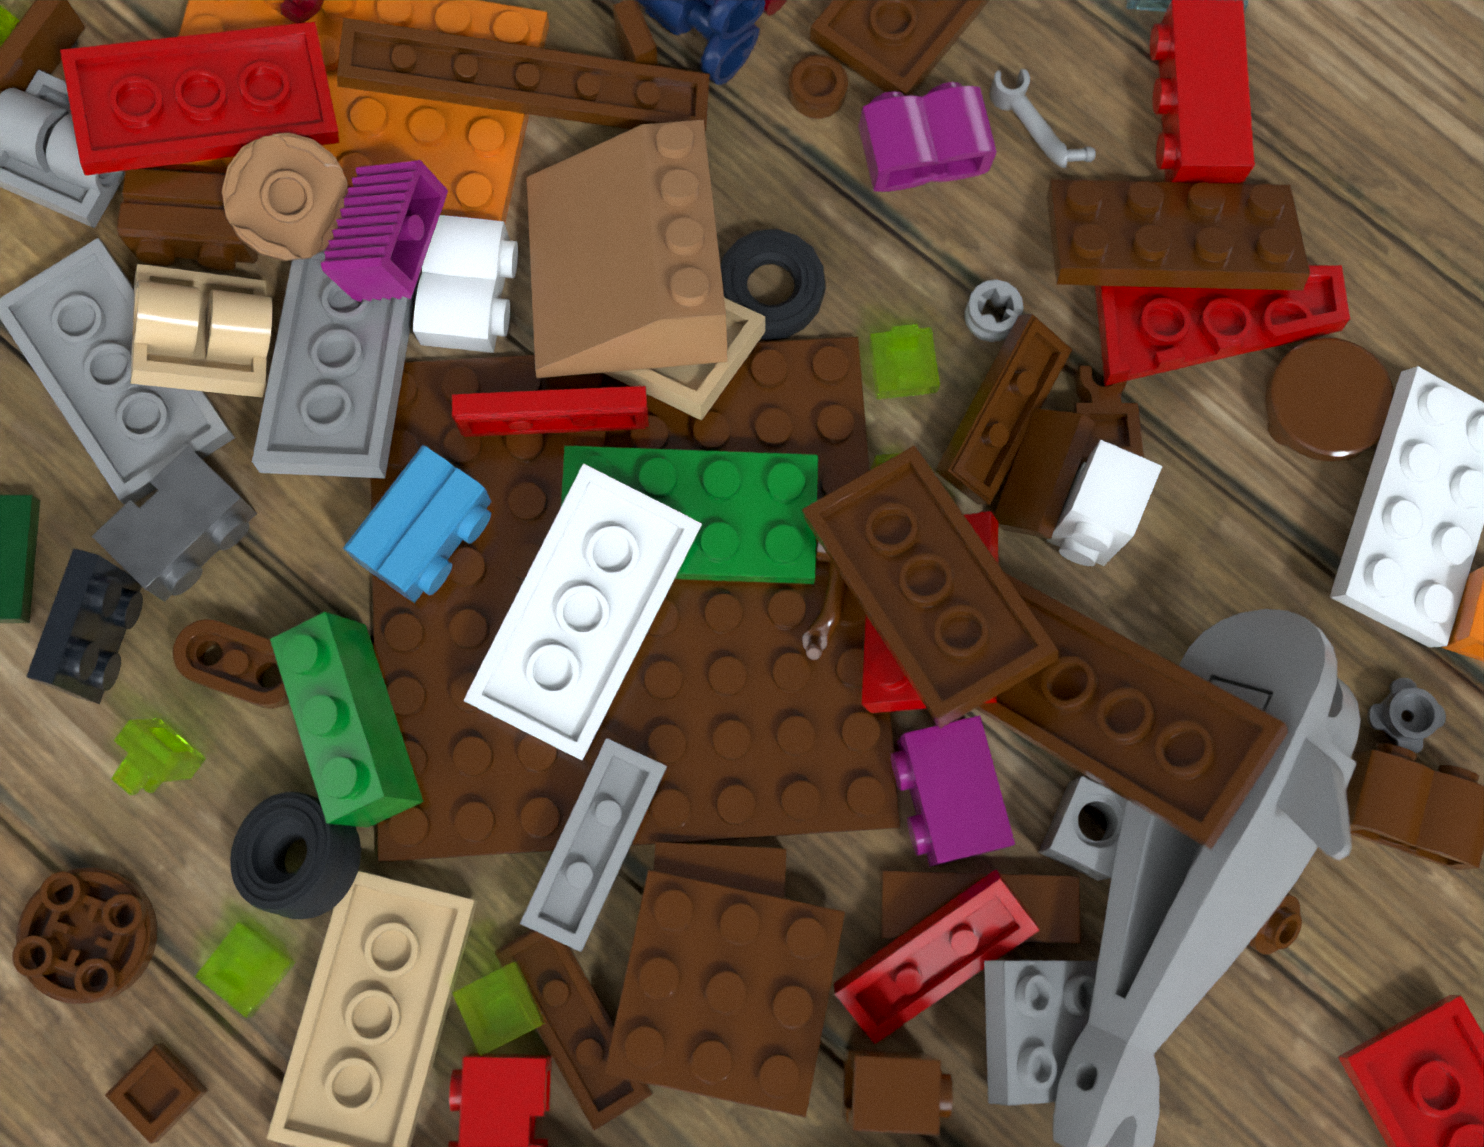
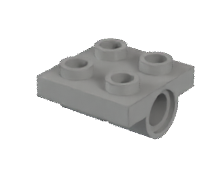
M38 70L25 92L17 88H9L0 94V187L95 228L122 182L126 171L84 175L78 154L66 82Z
M984 961L989 1104L1021 1105L1056 1102L1058 1084L1071 1050L1089 1022L1098 961Z

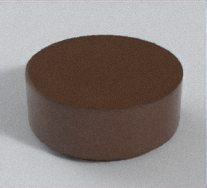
M811 55L801 59L794 65L789 76L788 96L792 106L800 114L815 119L826 118L835 114L843 106L846 99L848 87L847 73L838 61L829 56Z

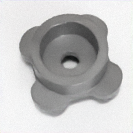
M1399 678L1390 684V694L1381 704H1374L1368 709L1367 719L1373 729L1383 730L1395 740L1396 746L1418 753L1423 748V739L1444 725L1446 714L1443 707L1438 704L1429 692L1417 688L1416 683L1409 678ZM1404 710L1411 714L1410 722H1405L1402 719L1401 713Z

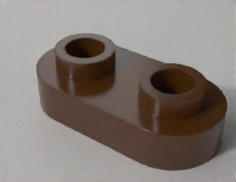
M211 619L195 621L186 626L177 636L173 646V660L177 670L188 680L261 708L274 709L289 703L282 677L274 687L266 688L263 685L262 678L265 671L271 667L278 666L270 639ZM220 645L222 649L221 659L215 665L206 666L204 663L206 650L211 646Z

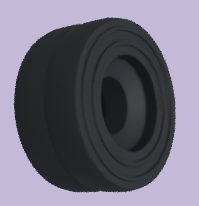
M284 792L273 795L253 808L243 820L236 833L230 858L231 875L234 885L240 895L259 910L289 919H309L320 916L335 907L350 890L360 865V838L356 826L327 824L320 800L314 796L301 792ZM303 838L307 845L305 861L299 869L288 873L285 867L286 853L296 840Z

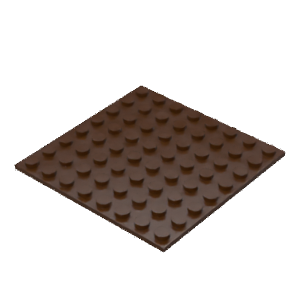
M858 337L758 342L702 420L647 394L649 427L635 430L464 437L461 435L452 417V394L631 386L604 373L537 378L535 355L404 362L385 478H371V511L423 445L447 460L455 468L460 469L486 489L491 499V503L487 507V510L491 512V517L487 526L475 541L470 544L464 540L461 541L448 559L452 563L449 576L432 595H428L423 591L415 603L411 602L372 574L374 651L423 799L422 803L377 823L378 862L554 851L606 738L667 766L631 846L654 845L655 842L685 843L900 828L897 785L891 763V753H894L890 712L870 713L862 705L866 614L847 584L845 585L842 617L826 648L822 651L821 657L816 660L809 659L806 655V649L802 645L803 635L822 610L828 585L830 562L816 560L814 584L674 579L583 760L463 701L561 509L564 446L818 455V501L870 471Z

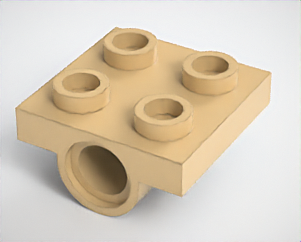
M137 264L134 281L130 384L262 398L266 387V357L272 328V299L266 296V281Z

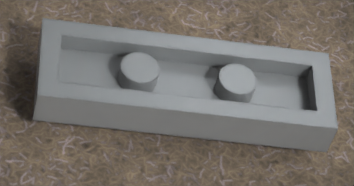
M606 738L520 924L582 952L665 773L666 765Z

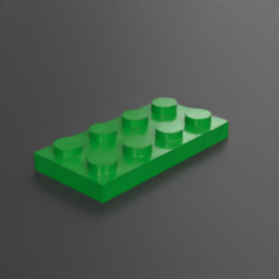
M564 446L561 507L582 465L585 464L702 523L675 579L814 584L816 536L805 521L802 509L817 501L818 455Z

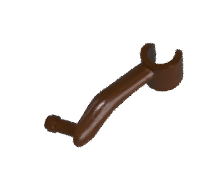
M819 541L817 543L816 560L830 562V571L822 610L802 638V645L806 649V655L812 660L821 657L822 651L826 648L840 622L846 585Z

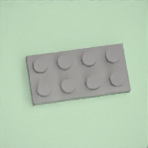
M97 238L1 297L0 319L119 501L125 505L129 500L135 503L154 491L156 488L150 481L187 446L203 459L233 440L235 436L204 391L130 384L134 287L108 248Z
M325 249L309 259L294 260L291 263L252 463L259 473L385 478L418 280L411 299L402 296L401 300L392 297L391 301L382 298L381 301L372 298L371 302L365 299L359 302L353 300L322 271L320 262L325 261Z

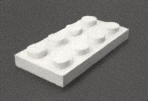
M1417 366L1401 371L1330 598L1429 648L1444 647L1448 645L1484 525V402Z
M583 464L463 701L583 760L702 523Z

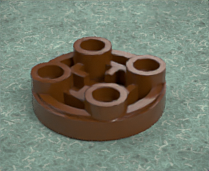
M1318 338L1304 342L1292 349L1277 364L1269 377L1265 393V405L1269 418V434L1277 443L1289 446L1299 454L1311 459L1328 462L1354 459L1374 445L1381 437L1394 396L1391 379L1384 366L1373 354L1353 342L1338 338Z
M79 868L53 873L45 879L41 887L32 895L21 914L16 933V946L12 954L13 965L41 993L57 1001L71 1004H86L113 998L131 987L144 973L152 959L157 941V920L153 906L146 893L138 884L115 871L99 868Z

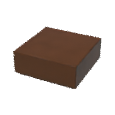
M625 0L614 4L616 38L626 60L658 66L657 46L637 1Z
M163 1043L155 1044L105 1096L142 1136L152 1144L158 1142L208 1090Z

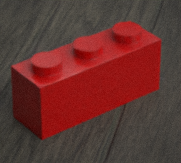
M1171 0L1161 23L1153 25L1150 36L1151 60L1159 61V78L1156 79L1153 89V111L1155 115H1162L1163 132L1159 134L1156 143L1155 158L1157 169L1165 170V182L1243 184L1255 166L1243 0Z

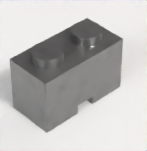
M189 446L150 481L158 491L140 508L129 500L92 535L145 590L164 602L170 596L180 595L190 589L200 578L203 571L201 567L219 550H227L237 544L249 529L248 522L257 514Z

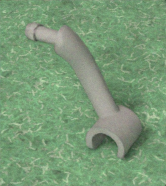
M1020 69L1017 78V89L1006 88L1001 82V72L999 70L996 71L990 87L989 96L991 102L1002 110H1013L1053 163L1061 168H1066L1067 162H1092V160H1095V148L1084 147V149L1067 150L1066 145L1057 137L1025 96L1030 84V76L1027 70Z

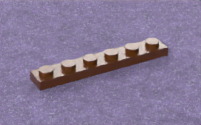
M343 18L337 87L625 129H633L642 124L704 120L706 131L710 74Z

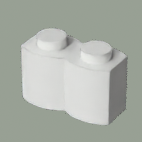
M447 215L439 216L422 266L416 295L413 332L420 345L493 353L497 336L507 335L510 321L509 299H501L505 278H514L516 274L517 241L509 240L504 221Z

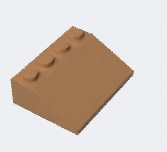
M704 120L642 124L526 177L535 371L537 378L728 362L726 310Z

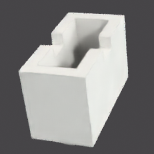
M1101 440L1090 454L1087 463L1084 462L1075 474L1052 538L1046 541L1059 546V553L1074 563L1084 566H1094L1095 563L1104 566L1134 536L1163 466Z

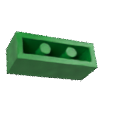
M323 612L271 638L270 641L326 823L369 828L422 803L421 792L366 624Z

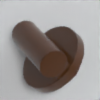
M1288 893L1248 945L1264 955L1289 947L1296 940L1302 927L1298 899Z

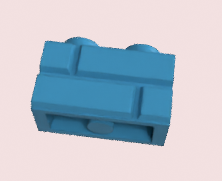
M422 445L343 549L360 566L415 603L423 591L428 595H432L445 582L452 569V563L448 559L461 541L464 540L470 544L483 532L491 517V512L487 510L491 499L486 489L480 483L460 469L452 466L447 460L428 447Z

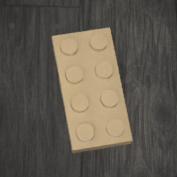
M358 871L350 890L333 909L266 1139L295 1147L411 1146L478 901Z

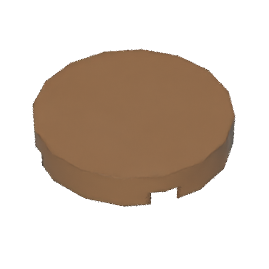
M292 133L263 136L243 146L227 167L221 192L225 217L239 240L259 255L284 262L309 259L325 250L329 244L328 240L334 239L332 230L338 228L336 219L342 218L340 209L344 208V198L348 193L347 178L342 172L343 169L335 156L315 140Z

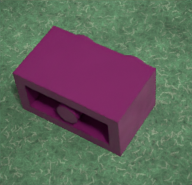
M980 715L951 722L942 728H939L937 725L904 733L897 741L899 751L891 753V763L899 790H910L916 815L907 817V824L911 842L917 856L926 854L929 867L1006 849L1015 845Z

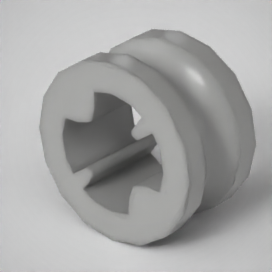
M989 280L981 283L971 293L964 313L966 326L980 340L996 342L1007 338L1017 317L1022 315L1024 308L1022 297L1018 290L1008 282ZM986 300H991L996 308L1006 307L1007 310L1001 322L996 323L992 314L981 315Z

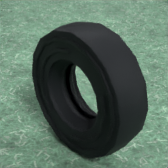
M778 229L754 231L738 239L724 254L720 264L724 298L765 316V333L761 339L787 338L805 329L819 313L826 289L824 267L813 247L799 236ZM774 264L783 267L792 276L795 288L792 295L786 301L776 305H767L758 302L750 294L747 286L749 276L755 269L763 265Z

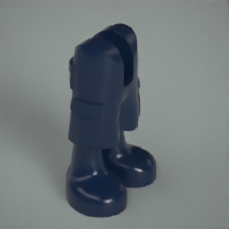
M635 0L645 8V11L651 18L656 19L676 36L687 33L693 28L704 36L708 44L702 54L701 70L703 73L710 74L709 80L716 85H722L733 78L748 59L760 32V28L754 23L762 15L765 7V0Z

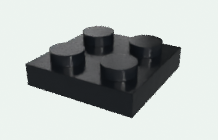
M73 548L26 678L75 698L100 704L104 691L110 690L118 678L121 668V656L118 652L126 630L131 629L140 616L143 605V596L140 592L142 586L132 576L100 555Z

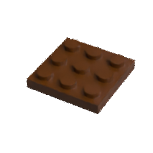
M648 870L604 1075L806 1118L845 911Z

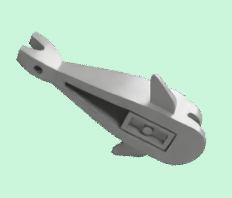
M1261 609L1236 614L1219 621L1204 631L1188 648L1179 664L1180 667L1285 722L1289 733L1212 850L1127 800L1112 873L1089 1022L1075 1042L1058 1084L1053 1114V1141L1064 1147H1153L1159 1118V1074L1154 1053L1262 928L1296 883L1317 847L1331 858L1337 860L1348 856L1352 845L1346 788L1357 764L1351 759V755L1358 739L1360 727L1358 702L1350 687L1337 677V659L1333 646L1324 633L1303 616L1287 610Z

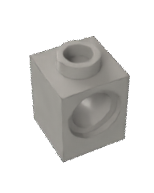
M1080 776L1070 781L1038 853L1097 881L1112 878L1127 800L1091 778L1087 779ZM1083 806L1095 807L1105 818L1106 831L1099 841L1087 838L1079 828L1078 815Z

